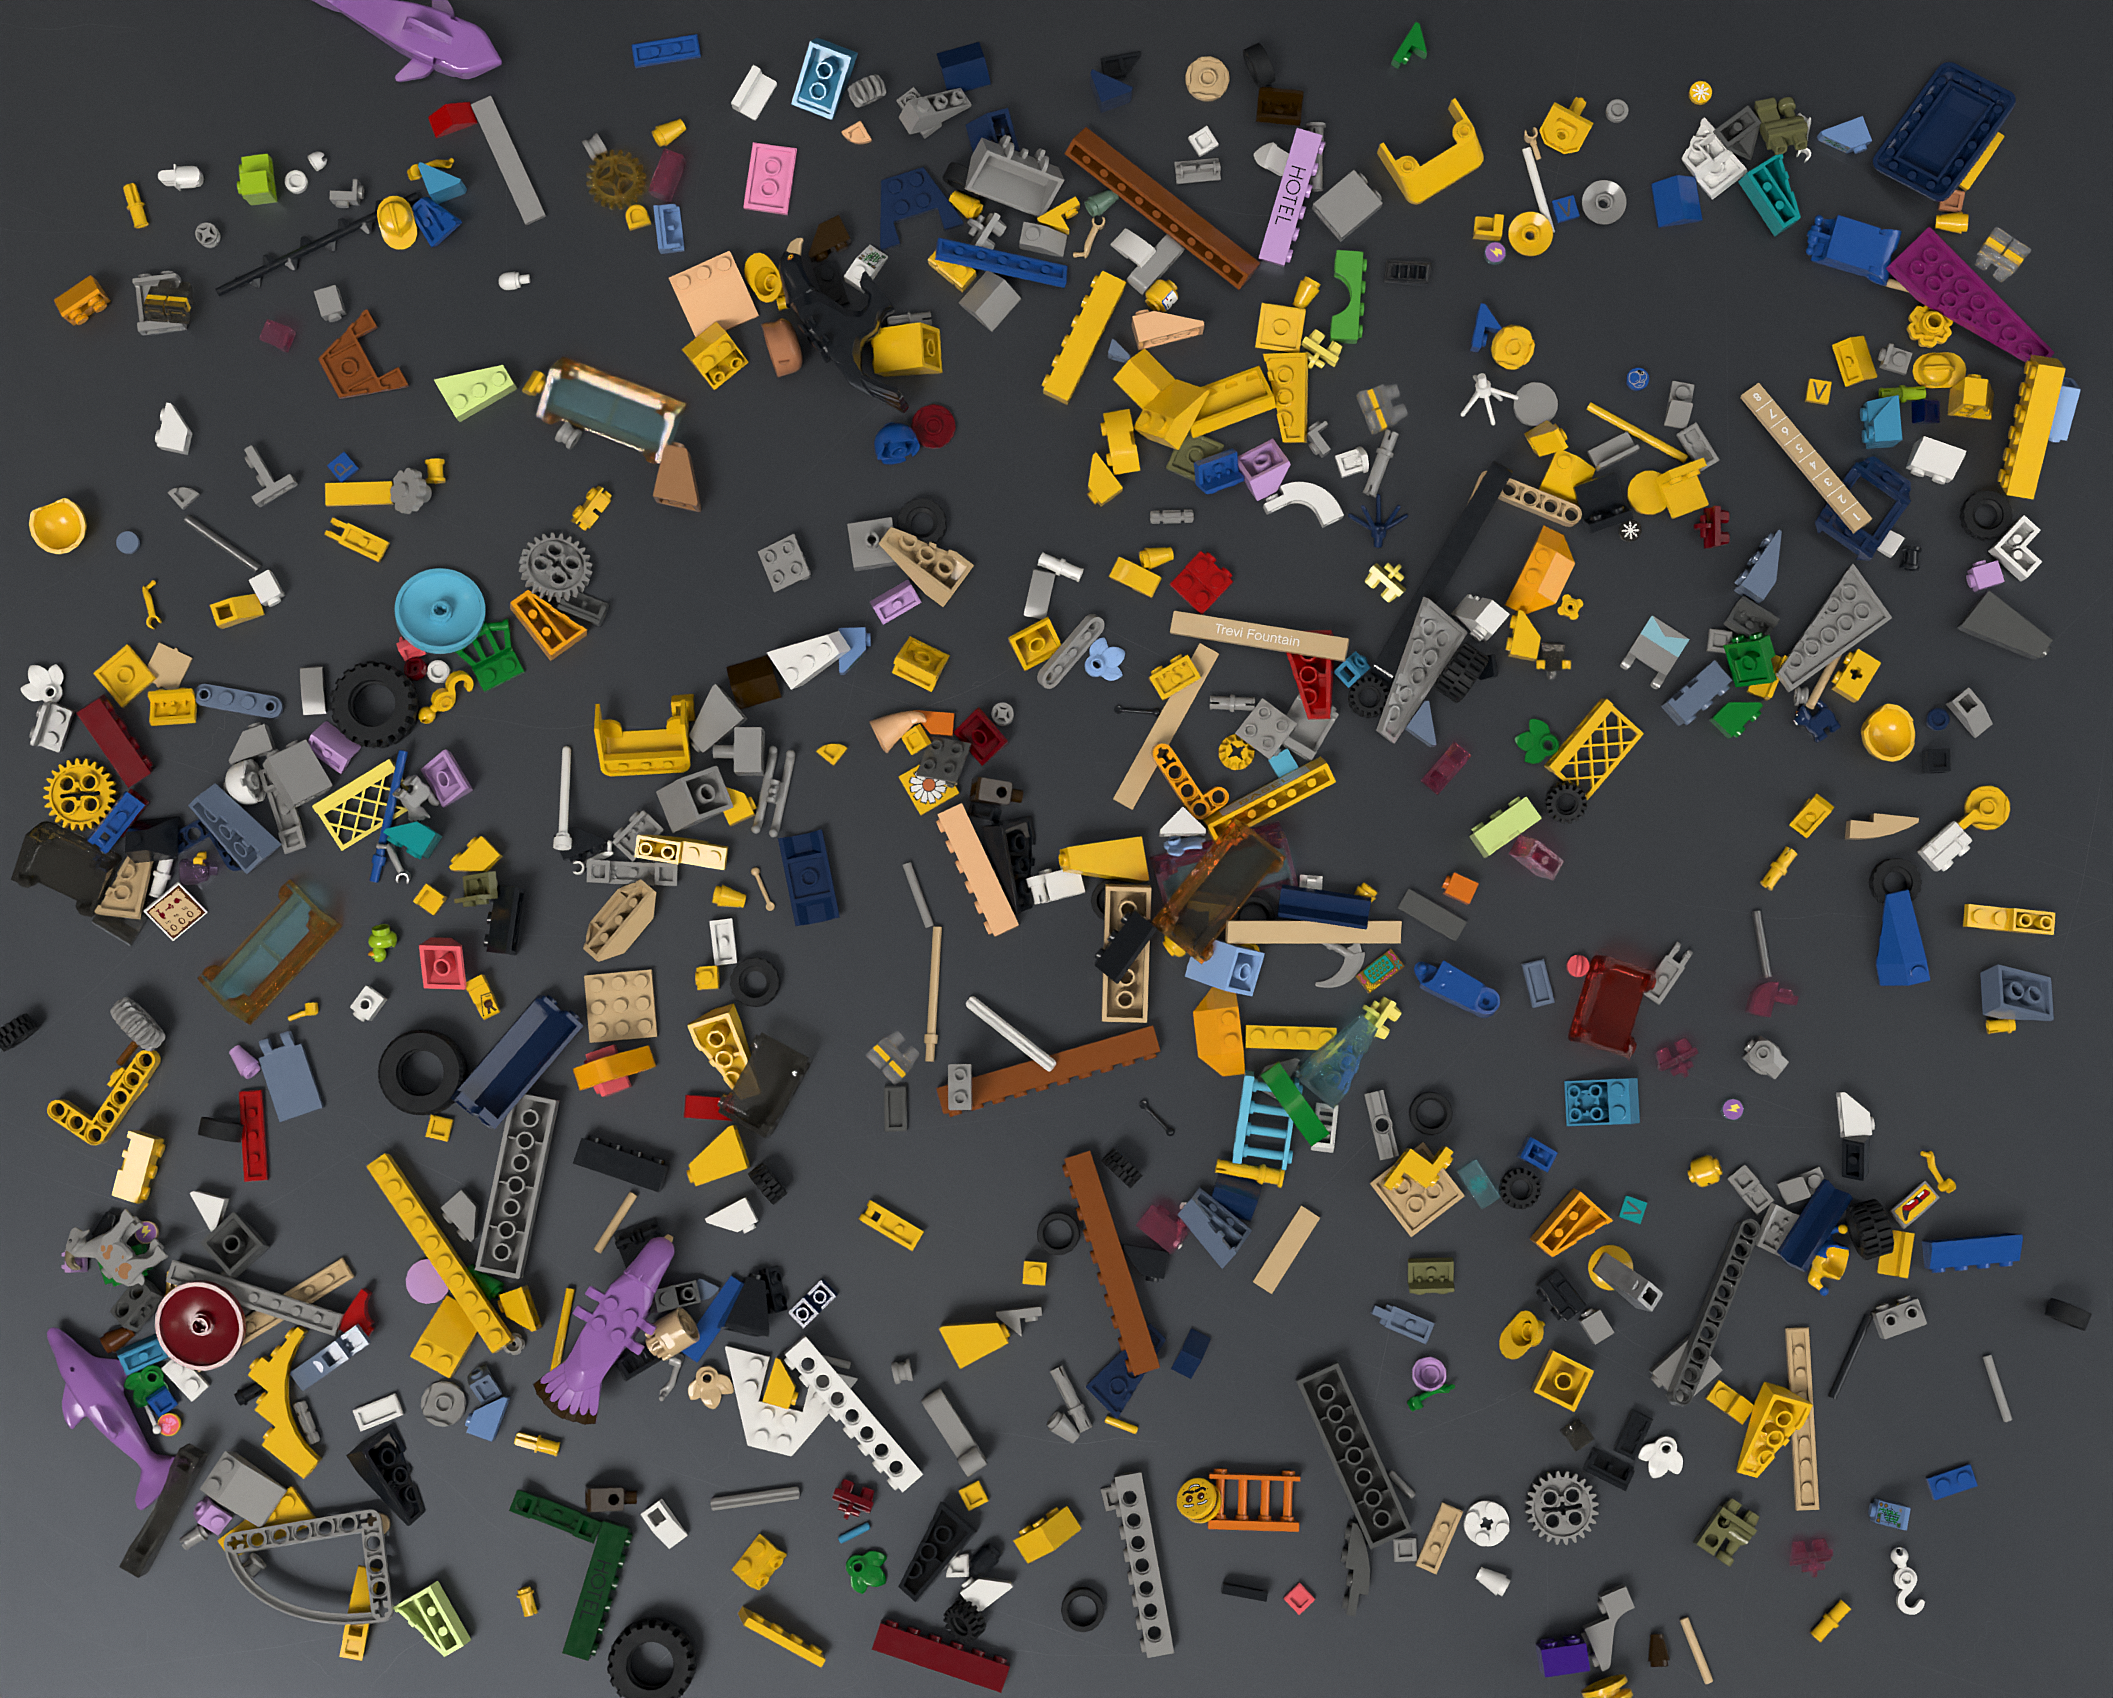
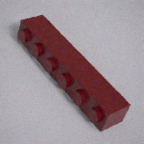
M886 1619L885 1622L881 1620L872 1650L1002 1693L1010 1668V1663L1006 1662V1658L999 1655H994L992 1658L986 1656V1652L981 1649L972 1648V1650L963 1648L964 1644L951 1640L948 1643L942 1641V1637L930 1633L927 1636L921 1634V1630L908 1626L906 1629L900 1627L897 1621Z

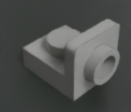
M1891 343L1885 346V348H1881L1878 355V361H1881L1879 368L1900 375H1906L1912 353L1893 347L1894 344Z

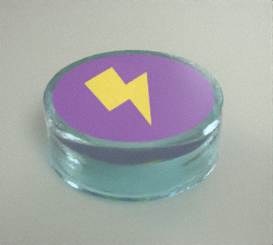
M1497 241L1490 242L1484 249V258L1492 265L1502 263L1507 254L1505 246Z
M1736 1098L1726 1099L1721 1105V1114L1727 1120H1738L1744 1114V1105Z

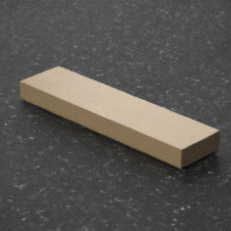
M1300 1206L1252 1282L1272 1294L1320 1217Z

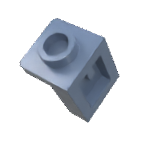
M487 1365L473 1369L467 1376L469 1386L482 1406L502 1395V1391L491 1376Z

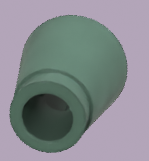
M1109 189L1089 196L1084 204L1092 217L1101 216L1119 197Z

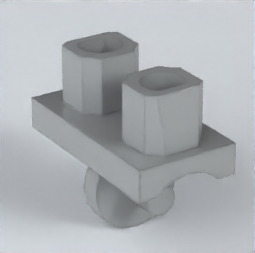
M994 212V214L989 213L986 219L982 215H979L976 221L970 218L967 222L971 226L968 234L974 237L970 245L994 249L995 243L987 237L991 232L998 237L1004 233L1007 226L999 219L1001 216Z

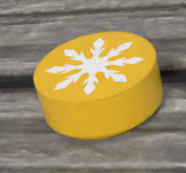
M1703 81L1695 82L1689 90L1690 100L1697 105L1707 103L1712 95L1710 85Z

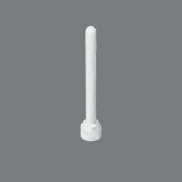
M565 746L562 749L559 832L554 837L553 848L557 850H569L572 846V838L568 834L571 748L569 746Z

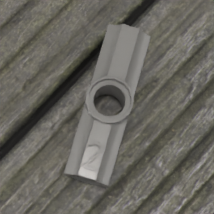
M1379 1090L1364 1094L1379 1159L1384 1160L1399 1156L1384 1091ZM1380 1118L1385 1119L1387 1122V1128L1384 1131H1378L1376 1128V1121Z

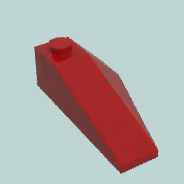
M1331 630L1304 631L1334 636ZM1286 653L1308 720L1331 719L1334 660Z

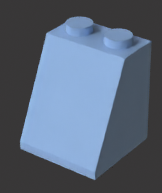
M2063 378L2049 441L2060 442V440L2067 441L2081 390L2072 378Z
M1197 933L1185 977L1224 991L1253 996L1265 953L1237 944H1227L1224 940Z

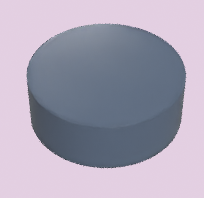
M125 531L117 537L116 545L122 553L133 554L140 547V539L133 532Z

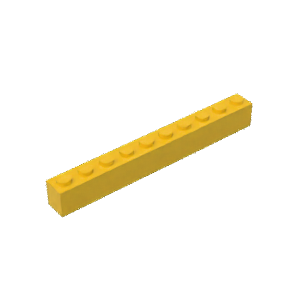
M384 1153L366 1166L490 1351L498 1353L515 1341V1338L392 1156Z

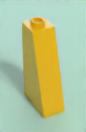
M1142 836L1066 847L1059 850L1058 859L1063 872L1136 884L1149 881Z

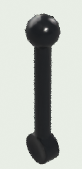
M1117 705L1114 708L1116 714L1127 712L1153 714L1155 717L1161 714L1159 708L1153 710L1123 708L1121 705Z
M1146 1100L1140 1101V1108L1145 1109L1166 1130L1167 1136H1173L1175 1133L1174 1129L1169 1128L1152 1111Z

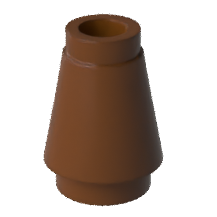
M120 1327L103 1333L104 1336L99 1339L109 1354L111 1352L115 1353L136 1335L134 1331Z

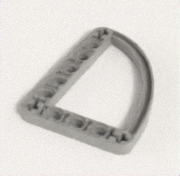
M369 1509L228 1534L224 1540L226 1558L239 1582L260 1601L278 1611L308 1621L338 1625L380 1623L392 1618L393 1602L381 1515L375 1510ZM370 1514L377 1518V1521L373 1522V1526H370L369 1523H361L362 1528L359 1529L357 1516H360L361 1520L369 1519ZM346 1518H352L355 1522L354 1527L349 1531L344 1530L342 1527L343 1520ZM325 1521L330 1522L332 1525V1530L328 1534L320 1532V1525ZM302 1525H306L309 1528V1534L305 1538H299L297 1535V1530ZM279 1529L285 1530L287 1534L286 1539L282 1542H277L274 1538L275 1532ZM256 1533H261L264 1537L263 1543L259 1546L252 1544V1537ZM361 1533L371 1612L351 1614L327 1613L297 1607L269 1594L249 1576L238 1554ZM244 1535H247L246 1541L249 1548H246V1544L237 1545L235 1550L234 1547L229 1546V1543L233 1542L234 1537L238 1541L245 1540ZM373 1536L380 1539V1545L376 1549L368 1547V1540ZM375 1559H380L383 1563V1567L379 1572H373L370 1567ZM377 1582H383L386 1586L385 1592L381 1595L375 1594L373 1590ZM387 1597L388 1601H383V1606L388 1609V1612L382 1618L380 1614H377V1610H380V1602L375 1603L374 1599Z

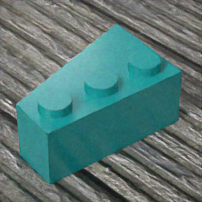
M1783 154L1773 156L1747 172L1738 181L1774 237L1793 226L1801 218L1794 192H1791L1788 171H1785L1782 161Z

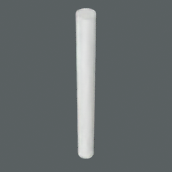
M1528 147L1522 151L1541 215L1548 219L1553 233H1555L1531 147Z

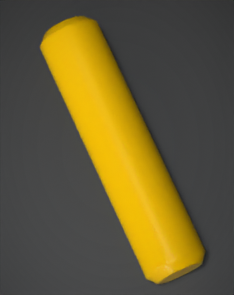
M1106 1416L1105 1423L1133 1434H1136L1138 1431V1427L1111 1416Z

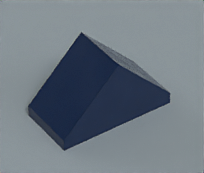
M1191 1328L1171 1369L1191 1379L1204 1357L1211 1338Z

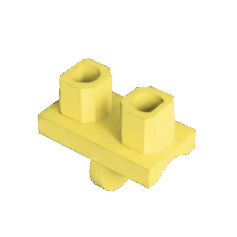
M1316 329L1309 337H1305L1301 344L1302 347L1314 354L1313 356L1306 352L1310 361L1308 368L1312 369L1314 365H1317L1322 369L1326 363L1335 367L1338 363L1342 346L1332 341L1326 350L1320 346L1325 335Z
M1376 563L1369 570L1370 573L1365 583L1373 589L1380 582L1384 583L1387 588L1381 596L1390 603L1397 596L1400 597L1406 590L1397 581L1401 582L1405 578L1398 572L1402 566L1398 564L1394 568L1387 563L1384 567L1388 571L1386 572Z
M1383 996L1379 1003L1374 1000L1370 1007L1364 1004L1362 1009L1367 1013L1363 1017L1366 1024L1362 1031L1372 1037L1376 1036L1385 1039L1390 1029L1383 1025L1386 1019L1389 1018L1395 1022L1402 1014L1395 1006L1397 1003Z

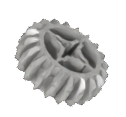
M123 997L111 1008L110 1012L116 1023L142 1049L153 1051L165 1040L163 1030L144 1008L134 1000Z

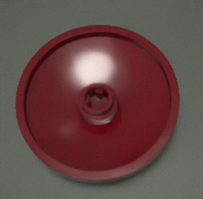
M193 1280L178 1285L163 1298L156 1312L155 1331L160 1346L174 1362L188 1369L205 1371L224 1365L237 1354L245 1339L246 1320L240 1303L229 1290L211 1281Z

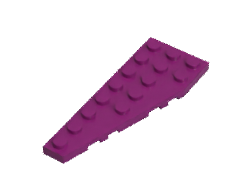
M1930 227L1886 268L1917 301L1941 313L1943 316L2024 362L2030 361L2031 354L2051 357L2055 353Z

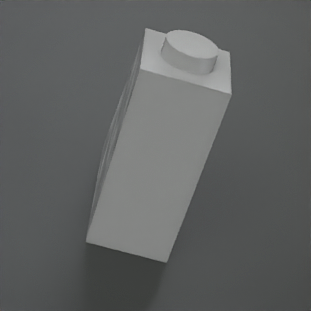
M719 684L712 686L689 734V737L692 739L690 743L698 753L700 751L702 753L711 751L713 744L718 745L734 731V727H739L747 720V717Z

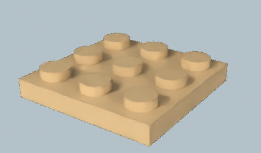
M652 970L584 976L590 1043L658 1037Z
M1424 1142L1413 1149L1428 1162L1434 1157ZM1394 1164L1369 1183L1410 1237L1414 1236L1464 1197V1194L1443 1168L1437 1174L1440 1178L1433 1187L1428 1186L1427 1189L1419 1186L1405 1174L1402 1175L1405 1179L1397 1189L1387 1190L1380 1185Z

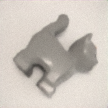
M417 775L408 776L402 783L405 786H409V789L406 791L405 789L397 788L392 795L400 799L403 806L408 810V820L410 822H422L426 818L430 819V815L420 805L428 799L431 805L438 806L440 804L439 800L435 798L430 787L422 783Z

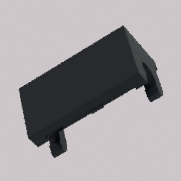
M1592 1447L1582 1468L1584 1471L1624 1491L1627 1490L1635 1472L1633 1466L1595 1447Z

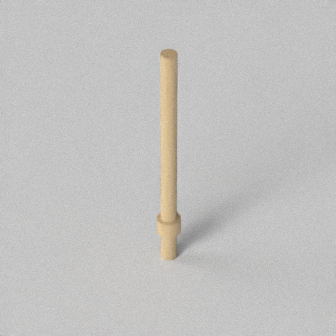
M933 927L927 1034L924 1035V1043H926L925 1061L934 1062L935 1044H938L936 1022L942 927Z

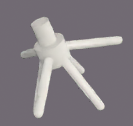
M1484 373L1478 376L1473 375V379L1476 381V391L1461 412V416H1465L1479 397L1484 398L1491 425H1495L1489 396L1492 394L1499 401H1503L1501 396L1518 400L1519 397L1492 388L1490 381L1486 379Z

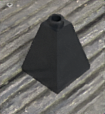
M749 1273L748 1277H744L720 1319L717 1328L758 1338L769 1337L766 1285L761 1275Z

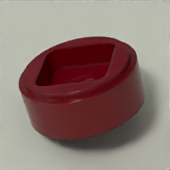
M419 657L410 658L404 665V673L411 680H420L427 672V664Z

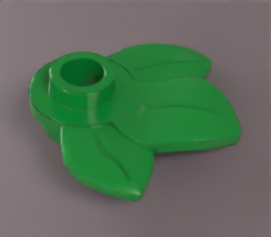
M1537 719L1529 720L1530 732L1522 733L1515 738L1517 746L1527 752L1525 755V762L1540 763L1546 756L1555 754L1559 749L1558 738L1550 734L1546 723ZM1545 741L1551 742L1552 747L1550 749L1544 747Z
M148 1365L141 1372L131 1373L125 1380L124 1388L134 1390L133 1401L136 1407L140 1408L149 1404L146 1397L164 1385L168 1389V1385L163 1381V1371L157 1365ZM150 1373H154L156 1375V1378L154 1380L148 1379V1375Z
M868 1551L863 1556L852 1555L849 1557L845 1568L851 1576L850 1584L856 1592L864 1594L868 1585L872 1587L884 1585L886 1577L880 1566L886 1561L887 1557L877 1551ZM856 1563L861 1564L859 1570H854V1565Z

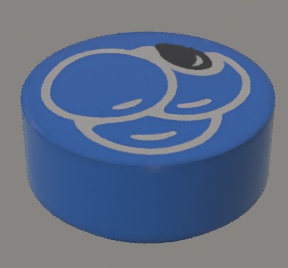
M1634 368L1626 376V384L1633 391H1641L1649 383V375L1642 368Z

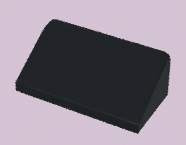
M1870 1136L1843 1137L1842 1177L1859 1181L1865 1180L1869 1173Z

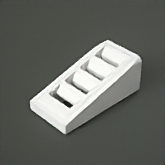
M1316 1103L1315 1114L1319 1119L1332 1122V1125H1324L1328 1131H1331V1135H1327L1322 1139L1330 1141V1144L1317 1142L1311 1147V1150L1333 1153L1339 1105ZM1320 1111L1333 1113V1117L1319 1114Z

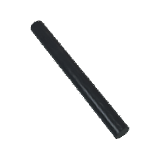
M1864 1314L1829 1392V1397L1837 1399L1873 1317Z

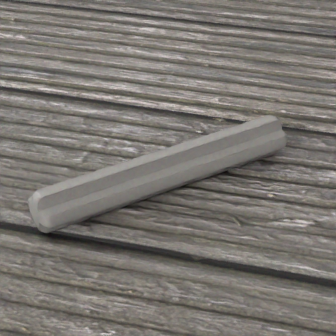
M795 1486L715 1497L710 1500L711 1509L715 1511L794 1500L800 1498L799 1487Z

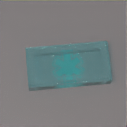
M1476 1159L1457 1171L1481 1209L1501 1198Z

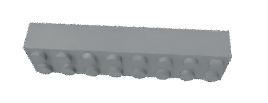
M525 1094L507 1115L475 1266L477 1271L516 1279L523 1278L560 1100Z

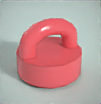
M1574 955L1568 959L1566 969L1571 976L1582 977L1589 970V962L1582 955Z

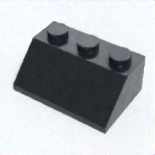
M497 886L498 898L490 900V903H493L492 912H488L487 925H490L489 934H485L484 947H487L486 952L516 956L525 889L514 886Z
M1133 909L1131 912L1126 911L1120 920L1123 923L1118 931L1114 929L1107 938L1109 941L1105 949L1101 947L1094 956L1096 960L1095 966L1116 984L1120 982L1158 929L1156 923L1136 909Z

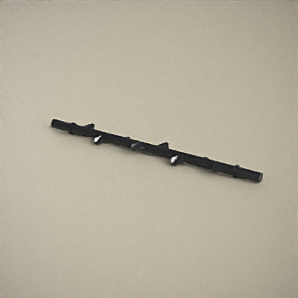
M416 192L404 197L410 205L420 200ZM376 201L375 212L352 223H349L344 218L338 219V230L313 242L305 236L301 237L300 248L276 260L268 254L263 255V266L238 278L235 277L234 280L216 288L217 294L220 297L234 289L242 288L247 283L257 289L260 287L261 276L284 265L294 271L297 269V260L321 247L334 252L336 240L361 229L367 234H371L373 222L378 220L377 209L382 201Z

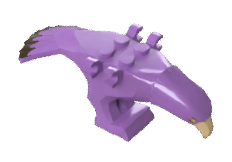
M667 1234L664 1237L652 1238L635 1260L623 1271V1274L612 1282L605 1294L592 1285L585 1292V1295L598 1301L599 1304L593 1313L580 1305L572 1313L587 1322L572 1352L564 1362L533 1384L536 1394L556 1416L584 1425L596 1424L602 1379L626 1347L637 1355L641 1354L645 1346L634 1339L640 1330L653 1335L657 1326L647 1321V1318L651 1313L650 1307L654 1294L674 1256L673 1237Z

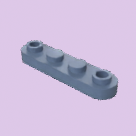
M201 684L194 691L196 703L203 707L269 719L278 718L284 709L282 701L275 696L210 684ZM204 691L208 692V697L206 699H202L201 694ZM269 703L274 704V709L272 711H268L267 709Z

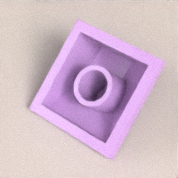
M1274 439L1238 456V469L1244 475L1245 483L1257 501L1268 497L1278 490L1291 465Z

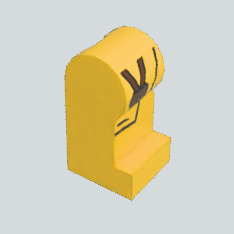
M481 974L466 982V990L469 992L474 1004H476L483 1020L501 1012L485 975Z

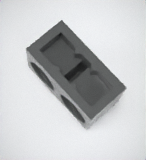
M145 1279L142 1286L139 1283L129 1286L110 1312L122 1327L138 1333L159 1307L165 1296L153 1282Z

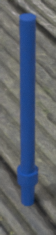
M399 750L379 836V844L387 845L388 842L386 840L388 835L383 832L385 829L391 828L397 802V798L392 794L397 788H400L408 751ZM377 849L376 854H373L371 882H379L382 866H385L386 849Z

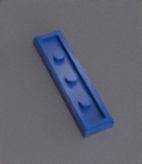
M732 1275L696 1325L700 1335L699 1341L681 1351L698 1363L721 1329L717 1328L718 1323L742 1283Z

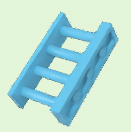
M1245 1070L1232 1163L1241 1164L1242 1157L1254 1156L1282 1160L1281 1168L1286 1170L1287 1164L1292 1163L1293 1151L1289 1150L1293 1121L1283 1107L1258 1104L1251 1100L1252 1092L1257 1090L1272 1091L1265 1082H1260L1254 1078V1071ZM1294 1077L1293 1083L1302 1094L1303 1085H1299V1078ZM1253 1112L1288 1117L1287 1128L1285 1130L1251 1125V1122H1248V1116L1253 1114ZM1255 1134L1284 1138L1283 1151L1248 1147V1144H1244L1245 1136Z

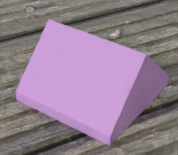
M446 749L420 769L443 808L473 791L454 756Z

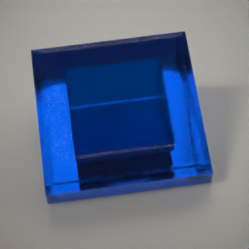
M1921 399L1912 402V423H1940L1939 401Z

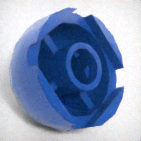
M887 423L879 430L874 440L877 459H881L883 464L902 463L906 461L905 456L911 454L913 457L920 448L915 432L908 425L902 423Z

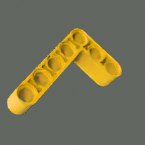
M155 1050L140 1051L132 1060L95 1117H92L66 1099L51 1101L47 1107L48 1115L90 1145L106 1143L161 1062L159 1053ZM146 1054L152 1057V1063L149 1066L143 1061ZM134 1072L139 1075L137 1085L131 1081V1076ZM121 1091L127 1096L125 1103H121L118 1099ZM59 1103L64 1107L62 1115H59L56 1111ZM108 1110H111L114 1114L112 1122L106 1119V1112ZM77 1116L83 1120L81 1128L75 1125V1118ZM95 1129H99L101 1132V1139L99 1141L93 1137Z

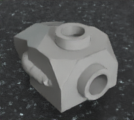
M1758 1036L1756 1040L1751 1039L1744 1047L1746 1052L1741 1057L1755 1072L1761 1075H1768L1773 1079H1776L1789 1063L1782 1056L1779 1046L1762 1036Z

